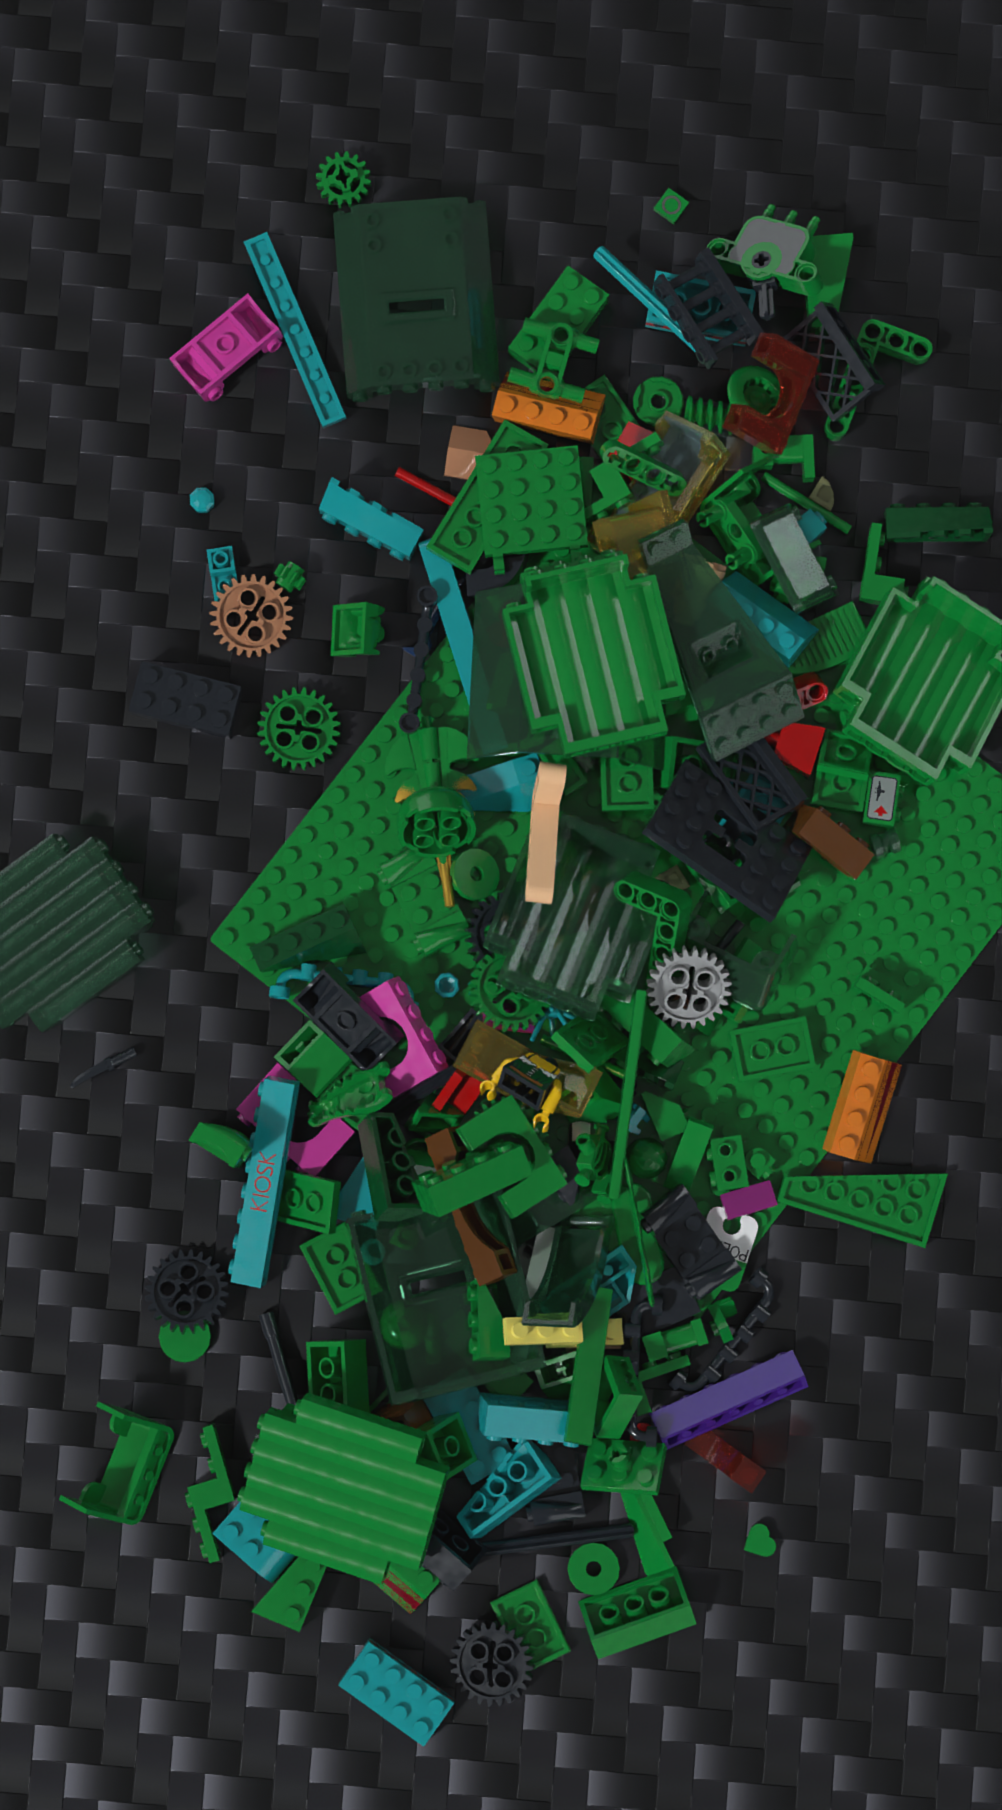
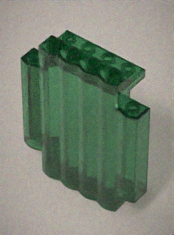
M563 814L559 822L552 904L525 902L529 832L490 925L483 947L493 953L506 956L496 984L508 990L522 993L531 999L545 1002L557 1009L571 1012L580 1018L595 1021L605 994L615 1000L630 1003L653 944L657 921L656 915L620 901L615 896L614 886L632 871H637L651 877L658 861L660 850H657L649 843H639L631 840L626 834L610 832L602 825H592L584 822L576 815Z
M51 834L0 871V1027L2 1029L11 1027L29 1014L41 1032H47L145 961L142 955L144 954L143 948L136 940L133 942L131 939L138 933L146 932L153 927L152 923L155 922V919L152 915L154 911L146 901H141L137 895L139 893L137 886L131 880L127 881L123 875V872H125L123 866L117 859L113 860L108 853L110 849L102 838L90 837L70 852L68 850L70 844L63 835Z

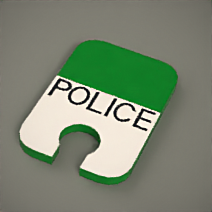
M717 1206L709 1211L706 1221L724 1247L728 1248L742 1268L740 1272L718 1287L719 1289L731 1292L735 1291L740 1285L758 1231V1224L750 1216H741L740 1230L733 1235L727 1234L723 1230V1222L726 1219L724 1208Z

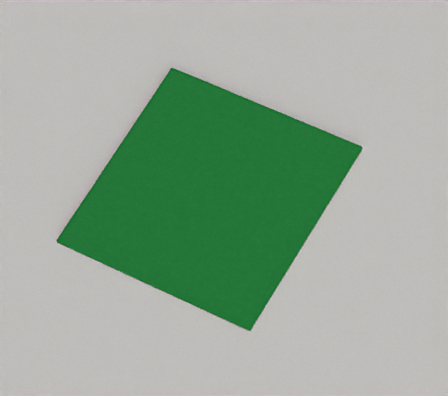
M593 481V503L602 499L603 495L596 482ZM635 495V498L630 500L631 504L621 510L616 508L608 513L609 516L599 523L594 521L586 526L588 547L581 548V555L595 557L599 556L600 552L604 550L615 549L616 552L623 550V554H627L629 560L628 574L630 580H633V576L641 573H648L649 576L656 575L676 651L693 633H696L695 625L697 622L694 621L693 627L673 621L675 616L673 614L675 561L678 553L705 558L707 562H715L727 566L723 580L735 571L729 569V566ZM570 549L529 553L525 569L533 566H539L540 569L550 567V563L564 560L565 563L571 562ZM520 578L512 587L499 595L485 599H475L467 609L491 688H493L496 676L469 610L475 607L479 608L487 630L493 624L501 622L500 612L506 601L515 599L521 602V604H526ZM723 624L720 634L716 639L705 641L714 649L692 675L754 647V645ZM446 635L425 662L426 681L422 684L420 695L423 704L418 709L419 729H422L421 717L431 716L433 727H450L465 734L475 745L480 759L478 762L468 759L458 760L451 764V770H457L465 775H469L513 759L505 756L502 751L485 756ZM494 644L499 659H501L502 654L511 652L510 649L498 647ZM850 660L816 673L828 688V695L821 703L773 722H763L755 711H753L749 718L762 735L765 728L780 733L784 722L819 726L842 732L844 725L840 720V711H842L844 701L836 696L833 691ZM762 672L750 679L762 691L800 675L784 676ZM411 680L211 936V942L270 987L276 984L277 978L282 972L288 969H301V965L262 973L249 947L344 904L367 953L312 963L317 965L316 971H322L332 962L336 967L342 968L343 974L352 975L353 969L368 971V977L378 978L379 972L392 973L394 978L400 976L401 980L411 987L414 993V1001L419 1003L421 1016L427 1027L431 1029L437 1046H439L471 1008L476 1012L480 1009L479 1006H471L476 997L468 996V993L475 989L470 987L468 983L471 980H476L471 976V973L474 970H478L476 964L479 962L473 961L474 956L477 954L476 952L467 951L473 945L472 943L465 942V939L471 937V935L441 949L429 957H426L424 952L419 954L413 942L417 937L391 886L389 883L384 885L377 872L381 870L379 864L410 849L406 846L403 847L398 838L397 815L404 801L396 803L395 798L402 783L416 775L415 770L401 769L388 776L385 773V765L391 747L400 737L406 734L399 726V719L404 713L408 712L406 699L411 692ZM817 685L811 687L809 691L814 690ZM794 694L789 695L785 700H789ZM716 695L665 718L668 728L665 736L708 741L720 734L716 733L706 720L708 710L712 707ZM770 704L764 705L762 709H766ZM517 727L513 730L512 735L517 741H523L527 738L528 733L525 728ZM557 730L545 732V741L541 750L556 739H559ZM733 734L727 738V745L740 746V741ZM659 737L652 739L653 781ZM821 744L809 777L786 767L808 797L803 804L814 808L819 807L811 805ZM600 751L571 757L587 779V784L569 797L565 798L563 794L561 797L552 904L532 902L530 907H539L540 910L536 916H545L540 925L547 926L548 929L542 931V935L548 937V940L572 935L580 913L578 909L580 905H583L589 884L604 889L605 892L597 909L599 914L594 918L590 928L604 977L612 972L634 992L635 988L645 989L657 916L620 901L615 896L614 886L632 871L655 878L675 865H678L690 887L684 891L692 899V909L685 942L687 952H691L693 946H696L698 953L706 948L709 955L736 919L745 925L717 960L723 961V969H725L744 937L749 938L762 948L750 970L761 975L766 981L740 1023H737L722 1015L709 1037L696 1028L692 1029L690 1022H687L685 1028L682 1029L680 1022L677 1021L674 1029L679 1033L678 1036L687 1043H690L695 1048V1051L682 1059L684 1064L671 1091L637 1076V1087L634 1090L636 1095L633 1097V1103L644 1109L649 1116L640 1095L646 1091L680 1105L682 1110L686 1108L690 1117L714 1125L710 1139L741 1135L744 1156L753 1148H761L767 1151L776 1160L772 1164L776 1169L766 1179L762 1176L756 1179L747 1170L749 1186L770 1180L777 1200L784 1176H810L828 1152L822 1148L852 1051L856 1050L896 1063L1002 925V774L977 756L972 768L963 775L950 770L944 765L938 779L929 786L914 781L901 770L892 766L886 759L873 753L870 771L901 775L900 782L905 783L903 797H898L897 807L901 808L899 823H894L892 828L861 824L862 813L823 807L831 813L830 819L836 824L839 821L851 830L849 834L855 839L859 837L870 845L868 850L875 855L858 878L853 879L847 877L824 860L812 848L798 874L802 884L788 893L775 919L769 923L741 902L736 903L720 914L684 862L642 834L666 789L653 788L654 810L602 812ZM743 755L742 765L755 768L754 760ZM740 771L739 781L746 782L750 773ZM474 811L476 823L475 837L470 844L465 843L455 849L456 853L452 854V861L459 853L468 849H481L488 852L497 863L500 878L496 890L491 895L497 900V893H503L506 899L507 893L513 892L514 900L517 895H523L524 903L531 811ZM792 812L784 816L780 823L782 827L793 814ZM715 814L714 820L719 824L722 817ZM711 842L706 843L725 858L728 857L718 845ZM471 868L470 876L474 881H477L479 873L475 868ZM453 887L454 898L466 921L467 918L476 917L472 909L481 910L479 901L489 904L487 897L481 900H468L460 896ZM507 909L504 912V920L509 923L513 918L511 910ZM493 916L492 920L498 924L496 917ZM467 921L469 927L472 928V924ZM490 925L484 930V935L487 939L493 936V929ZM525 929L519 934L522 943L528 940V933ZM504 930L505 935L503 936V938H504V939H509V937H508L507 934H508L510 931H509V930ZM514 944L515 947L518 948V951L520 952L521 949L518 947V945ZM505 945L500 949V954H501V955H502V950H503L504 948H508V947H506ZM538 950L537 953L540 955L541 959L537 960L535 965H545L542 954H540V951ZM546 965L541 970L542 974H549ZM694 966L690 967L689 979L691 977ZM866 966H870L910 991V995L904 1003L905 1006L899 1014L894 1013L853 987ZM516 970L515 976H511V977H514V978H515V977L518 975L517 970ZM680 970L679 977L683 975L684 971ZM452 973L459 979V991L454 997L443 998L435 991V980L440 974ZM707 973L702 980L707 979L710 974ZM550 976L545 980V983H550ZM290 979L286 983V987L291 988L290 997L286 1000L310 1018L293 1001L310 982ZM487 982V987L490 991H498V987L494 982ZM347 985L358 997L374 989L371 987ZM595 988L560 997L556 996V1001L560 1002L561 1009L579 1016L594 1006L595 1000L589 994ZM608 1012L603 1014L611 1022L613 1017ZM806 1016L816 1067L739 1082L729 1031ZM558 1017L555 1018L556 1031L563 1026ZM565 1017V1019L567 1020V1022H570V1021H571V1019ZM388 1018L405 1035L378 1062L386 1061L390 1064V1069L399 1065L406 1057L408 1040L403 1028L396 1021ZM549 1018L545 1019L534 1042L530 1041L532 1033L503 1032L498 1030L523 1053H534L544 1060L548 1057L554 1058L561 1072L559 1080L562 1083V1093L587 1074L570 1056L540 1044L544 1034L550 1036ZM453 1061L452 1064H454L458 1068L459 1065ZM444 1086L440 1087L433 1093L439 1095ZM488 1090L483 1095L480 1093L462 1118L459 1126L476 1117L474 1111L484 1112L482 1108L483 1103L489 1108L492 1107L491 1101L487 1099ZM428 1096L418 1101V1103L422 1104ZM558 1106L554 1113L548 1117L549 1128L546 1132L550 1136L543 1138V1141L549 1144L553 1154L568 1145L569 1125L574 1123L566 1118ZM534 1109L532 1114L536 1115L538 1113H542L543 1110L540 1109L539 1111H537ZM641 1119L637 1125V1128L641 1130L639 1135L628 1132L626 1149L631 1142L639 1138H653L660 1142L651 1119L648 1123ZM683 1132L660 1142L667 1152L666 1168L660 1175L651 1179H643L631 1173L633 1183L644 1186L650 1192L653 1203L671 1191V1189L663 1186ZM724 1145L720 1148L721 1154H728V1148ZM706 1151L703 1154L689 1191L705 1219L713 1207H723L720 1199L721 1194L741 1189L717 1191L716 1186L711 1187L709 1171L714 1170L712 1160L707 1161ZM624 1169L621 1185L626 1184ZM729 1171L724 1174L726 1181L732 1179V1173ZM590 1180L588 1186L581 1187L579 1200L571 1206L559 1198L557 1191L543 1199L580 1229L591 1230L603 1244V1247L610 1252L619 1247L612 1202L610 1204H603L597 1200L598 1194L591 1191L595 1180ZM777 1202L778 1205L747 1215L754 1218L758 1224V1231L751 1251L787 1206L786 1204ZM741 1217L728 1221L726 1218L723 1222V1230L727 1234H736L740 1230ZM663 1252L664 1270L673 1267V1265ZM716 1288L701 1300H697L702 1311L693 1316L700 1318L708 1309L707 1306L711 1305L722 1289Z

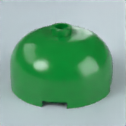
M443 786L422 788L408 796L399 808L397 815L398 838L403 847L406 846L414 850L417 856L438 858L455 854V849L465 843L470 844L475 837L476 823L473 808L466 797L454 789ZM433 828L438 829L439 843L445 848L440 849L437 846L433 837Z

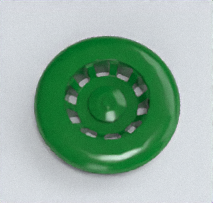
M754 365L741 367L731 375L727 386L729 402L733 410L743 421L762 430L776 429L787 421L791 411V399L786 386L778 376L768 369Z

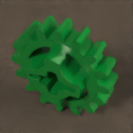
M348 151L345 152L344 157H340L339 153L335 152V159L332 160L327 156V165H319L322 173H316V179L321 181L316 184L317 189H324L321 192V197L326 198L329 196L328 202L330 205L337 201L339 208H342L343 203L347 202V205L351 208L353 200L360 204V195H368V190L365 187L371 186V180L365 178L371 176L370 170H364L366 167L365 161L358 163L359 157L357 154L353 158H349ZM345 165H350V166L354 167L355 169H352V170H351L350 168L346 167ZM336 167L333 174L328 176L329 172ZM340 171L343 172V176L347 179V188L344 187L340 180ZM359 184L358 188L351 192L354 185ZM337 190L343 195H338L332 191Z

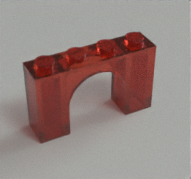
M760 333L751 357L770 367L776 373L780 384L778 402L767 415L761 414L748 405L731 404L722 428L765 453L782 455L820 360L778 334Z

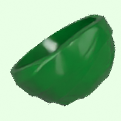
M639 1138L631 1142L626 1149L625 1156L627 1157L629 1169L633 1175L639 1178L651 1179L657 1177L666 1168L667 1152L656 1139Z

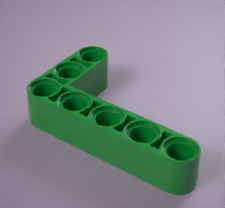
M875 319L868 320L863 324L857 339L862 350L869 355V360L872 364L877 351L914 365L926 363L932 353V344L925 337ZM869 328L875 329L878 332V337L869 338L865 330ZM892 337L899 338L902 341V346L893 347L889 339ZM916 346L923 347L926 350V355L917 356L913 348ZM847 365L843 376H847L849 365ZM842 378L837 391L838 394H844L847 379ZM861 383L856 386L851 385L850 395L857 396L863 391ZM835 397L832 404L835 413L841 409L838 401L844 397ZM857 406L837 421L843 428V431L839 433L831 431L829 425L833 422L828 416L824 426V434L829 440L839 441L844 438Z
M632 871L615 884L614 893L620 901L657 916L647 980L652 979L649 973L650 969L658 970L655 961L664 962L662 954L665 953L669 957L673 956V948L678 954L682 953V947L685 946L692 899L682 889L643 873ZM680 970L675 971L672 976L679 977ZM647 982L645 984V990L651 988L647 986ZM647 996L646 1004L653 1009L655 1006H650L648 1001L651 997Z

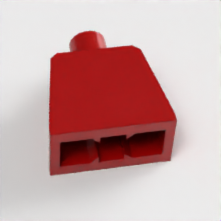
M784 722L780 733L765 728L763 737L770 746L775 747L774 752L786 767L809 777L825 728Z

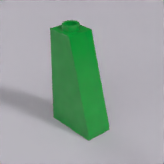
M853 233L813 236L811 239L815 245L816 253L811 263L815 264L823 281V289L817 295H805L807 317L815 311L814 307L821 301L832 303L839 312L853 243ZM818 318L811 325L810 333H815V335L821 334L822 323Z

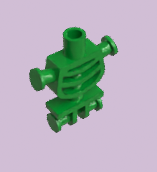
M596 1123L594 1124V1135L583 1133L576 1138V1144L581 1152L576 1163L580 1173L576 1174L574 1180L583 1187L588 1186L590 1180H595L591 1189L592 1193L598 1194L596 1198L599 1202L610 1204L612 1199L608 1198V1188L613 1156L611 1144L604 1138L605 1133L609 1132V1127L605 1124Z

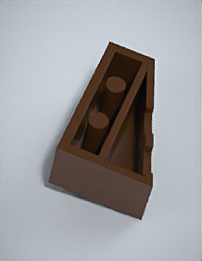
M803 804L800 809L793 812L783 827L810 845L824 860L847 877L857 879L875 855L868 850L870 845L859 837L853 838L849 834L851 830L839 821L837 824L830 819L831 813L821 806L814 808Z

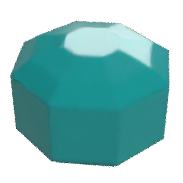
M196 488L190 494L191 507L198 513H208L215 506L214 494L207 488Z
M452 973L440 974L435 980V991L443 998L454 997L459 991V979Z

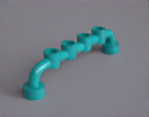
M307 963L301 964V969H288L280 974L275 985L270 986L269 997L289 999L291 988L286 987V983L290 979L311 982L321 971H316L317 965ZM353 969L352 975L344 974L349 979L346 985L355 987L376 988L394 978V974L379 972L378 978L368 977V971ZM406 984L414 1004L419 1007V1003L414 1001V993L411 987Z

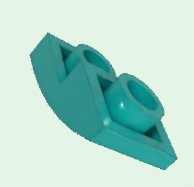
M232 546L207 550L214 601L217 602L220 599L215 593H225L223 584L232 587V578L238 582Z

